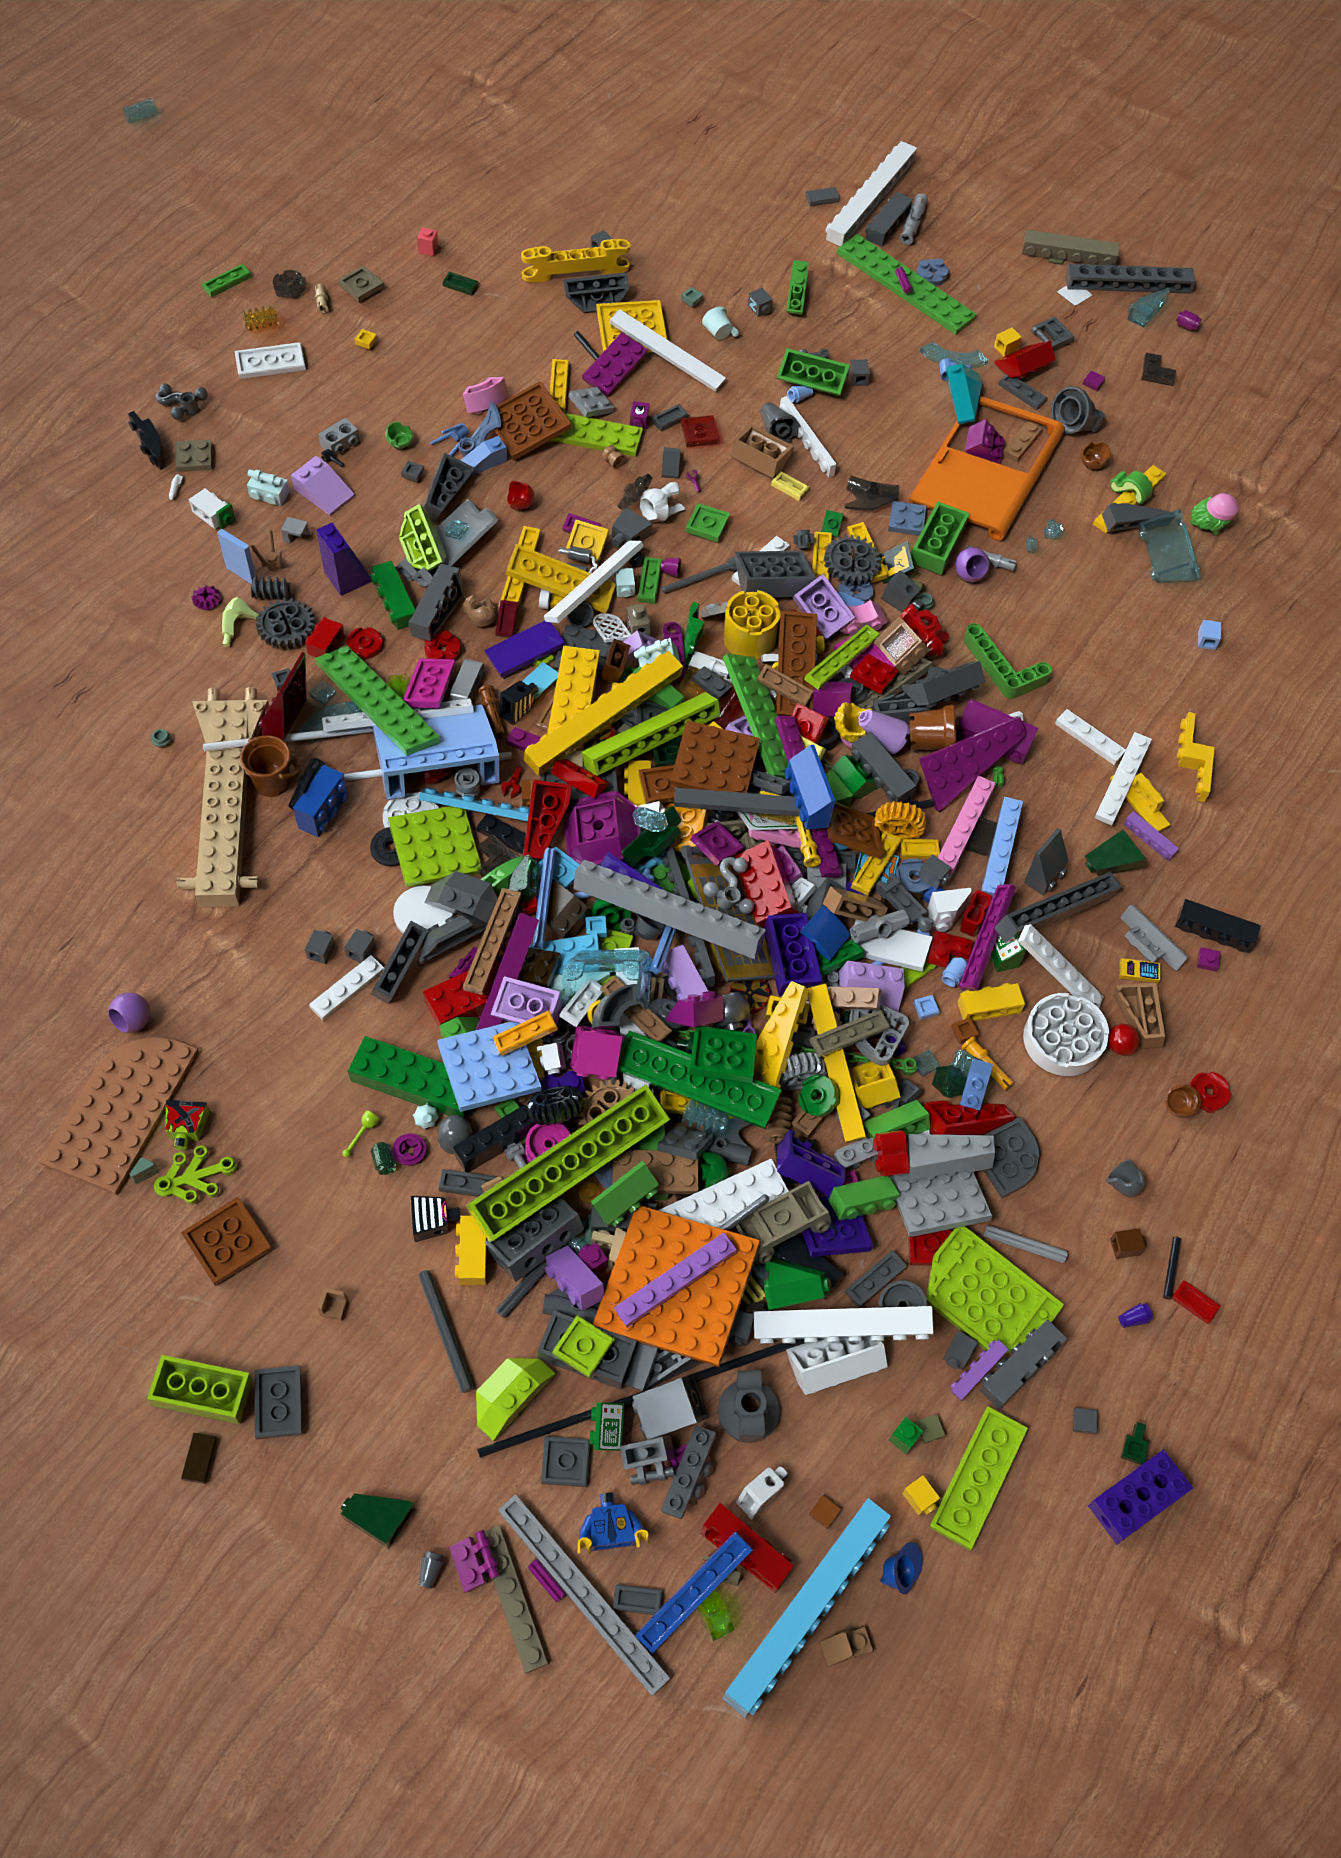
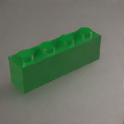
M392 560L371 566L373 573L370 574L373 585H377V594L379 598H383L382 603L385 611H389L388 616L391 624H395L397 630L409 627V620L413 616L415 608Z

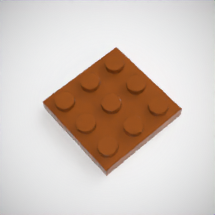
M835 802L830 824L827 828L829 840L848 846L852 850L861 851L868 856L880 858L883 854L879 829L875 826L874 822L875 817Z
M238 1197L181 1232L214 1286L272 1250Z

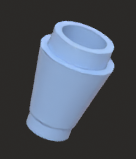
M793 386L787 392L789 400L794 403H798L813 395V389L805 386Z

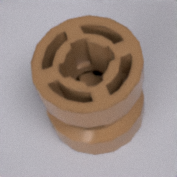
M609 445L602 453V458L606 462H610V466L614 469L621 467L626 459L625 455L622 452H618L614 445Z

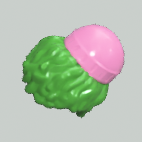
M1220 493L1214 497H1208L1193 507L1190 523L1200 527V529L1211 530L1214 535H1217L1238 513V502L1228 493Z

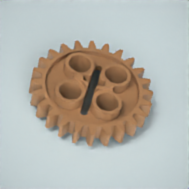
M608 1079L607 1085L600 1081L599 1088L592 1085L594 1091L586 1090L588 1098L583 1097V1112L577 1115L578 1118L583 1119L578 1122L579 1125L584 1126L593 1120V1112L599 1110L603 1113L606 1111L597 1104L598 1101H601L609 1109L633 1093L635 1088L631 1087L628 1089L627 1082L621 1086L619 1080L613 1085L610 1079ZM609 1095L616 1096L615 1101L612 1103H607L606 1098Z

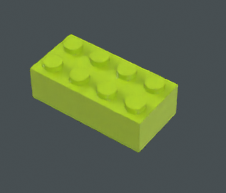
M161 1355L147 1400L155 1407L240 1424L253 1379L250 1373Z

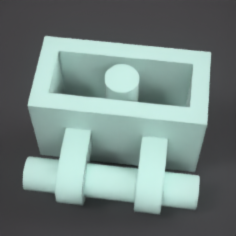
M249 469L248 476L251 477L247 484L249 497L282 506L290 492L288 480L273 474L263 473L257 469L255 471Z
M671 638L662 641L657 640L655 644L648 647H640V650L634 652V656L636 659H639L641 667L647 663H652L659 654H664L667 651H670L680 662L678 650Z

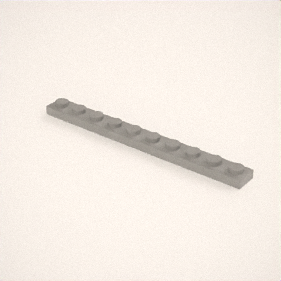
M515 1494L498 1509L499 1514L561 1586L647 1692L653 1696L670 1680L669 1676Z

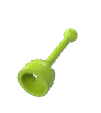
M368 1110L365 1111L362 1116L363 1127L350 1146L343 1151L344 1157L351 1155V1150L366 1128L375 1127L380 1121L379 1117Z

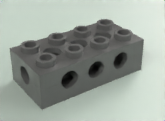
M558 1196L494 1241L489 1242L487 1240L485 1244L491 1257L517 1282L542 1263L546 1256L556 1252L581 1233L584 1228L578 1213Z
M553 1311L537 1350L538 1359L585 1376L552 1354V1351L575 1319ZM597 1327L615 1339L606 1355L612 1356L613 1359L609 1361L602 1359L590 1379L621 1390L637 1341Z

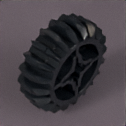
M556 1086L555 1088L542 1090L540 1093L532 1096L527 1102V1111L534 1124L556 1125L557 1123L570 1121L571 1118L577 1117L584 1109V1100L577 1087Z

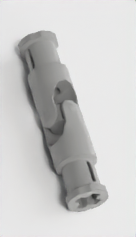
M917 194L914 199L915 203L912 204L910 214L903 227V233L900 235V241L905 245H910L913 242V236L917 232L925 206L928 203V198L925 194Z

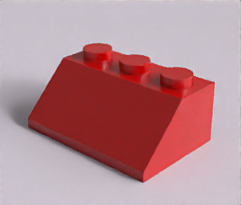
M1051 341L1023 347L994 362L1010 378L1017 377V379L1026 377L1028 372L1031 374L1039 371V367L1045 368L1050 366V362L1056 360Z

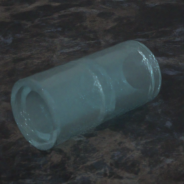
M152 98L122 108L124 117L129 124L158 113Z

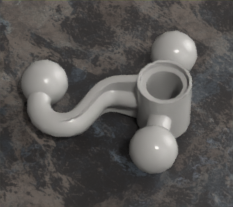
M732 857L725 858L720 863V871L728 881L729 886L722 891L716 883L709 882L705 884L703 892L707 897H718L717 903L722 909L729 910L736 905L742 913L749 914L754 910V903L747 898L740 899L741 894L737 889V878L728 870V865H732L736 872L742 873L747 870L748 863L741 857L736 859Z

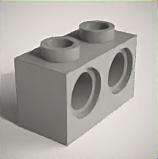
M346 418L318 434L320 446L324 450L330 449L334 457L360 441L358 429Z

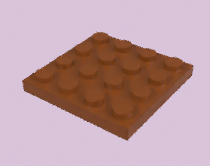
M541 381L496 405L501 417V427L493 431L503 441L507 452L513 460L518 459L572 428L570 421ZM488 410L483 412L484 418L486 417Z
M687 720L670 785L687 789L747 793L760 738Z

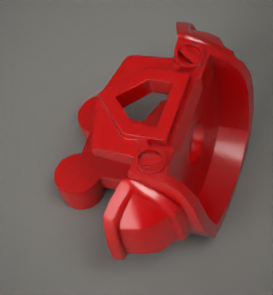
M913 604L908 605L900 617L930 648L927 655L941 656L944 648L943 645L946 644L949 638L948 633L941 631L942 627L937 616L933 615L929 610L917 612ZM923 619L928 620L927 626L922 621ZM904 627L898 632L906 648L915 641Z

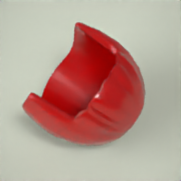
M511 481L507 495V502L510 508L514 510L529 508L535 499L534 490L527 483Z
M1120 1023L1115 1025L1109 1031L1108 1047L1117 1055H1133L1139 1047L1140 1034L1130 1024Z

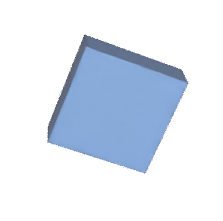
M933 995L915 999L913 1002L920 1020L937 1016L940 1013Z

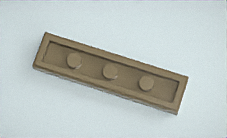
M878 1010L814 1036L809 1041L817 1056L821 1058L887 1031L890 1025L882 1010Z

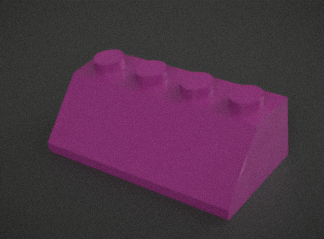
M969 699L958 724L956 736L964 740L1014 717ZM1024 721L1022 723L1026 735L1002 755L1012 762L1023 765L1032 747L1038 727Z

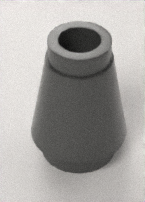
M425 1551L424 1557L421 1556L419 1586L432 1589L444 1563L442 1562L443 1555Z

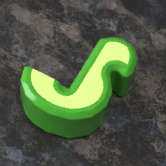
M1123 471L1117 474L1110 482V487L1116 493L1134 490V495L1139 505L1147 501L1153 493L1150 480L1142 472L1134 471L1127 476L1126 472Z

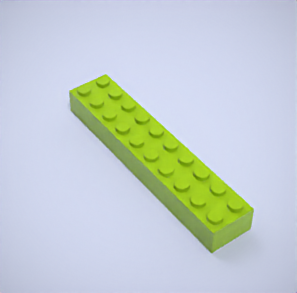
M646 1084L465 1206L489 1242L494 1241L670 1119Z

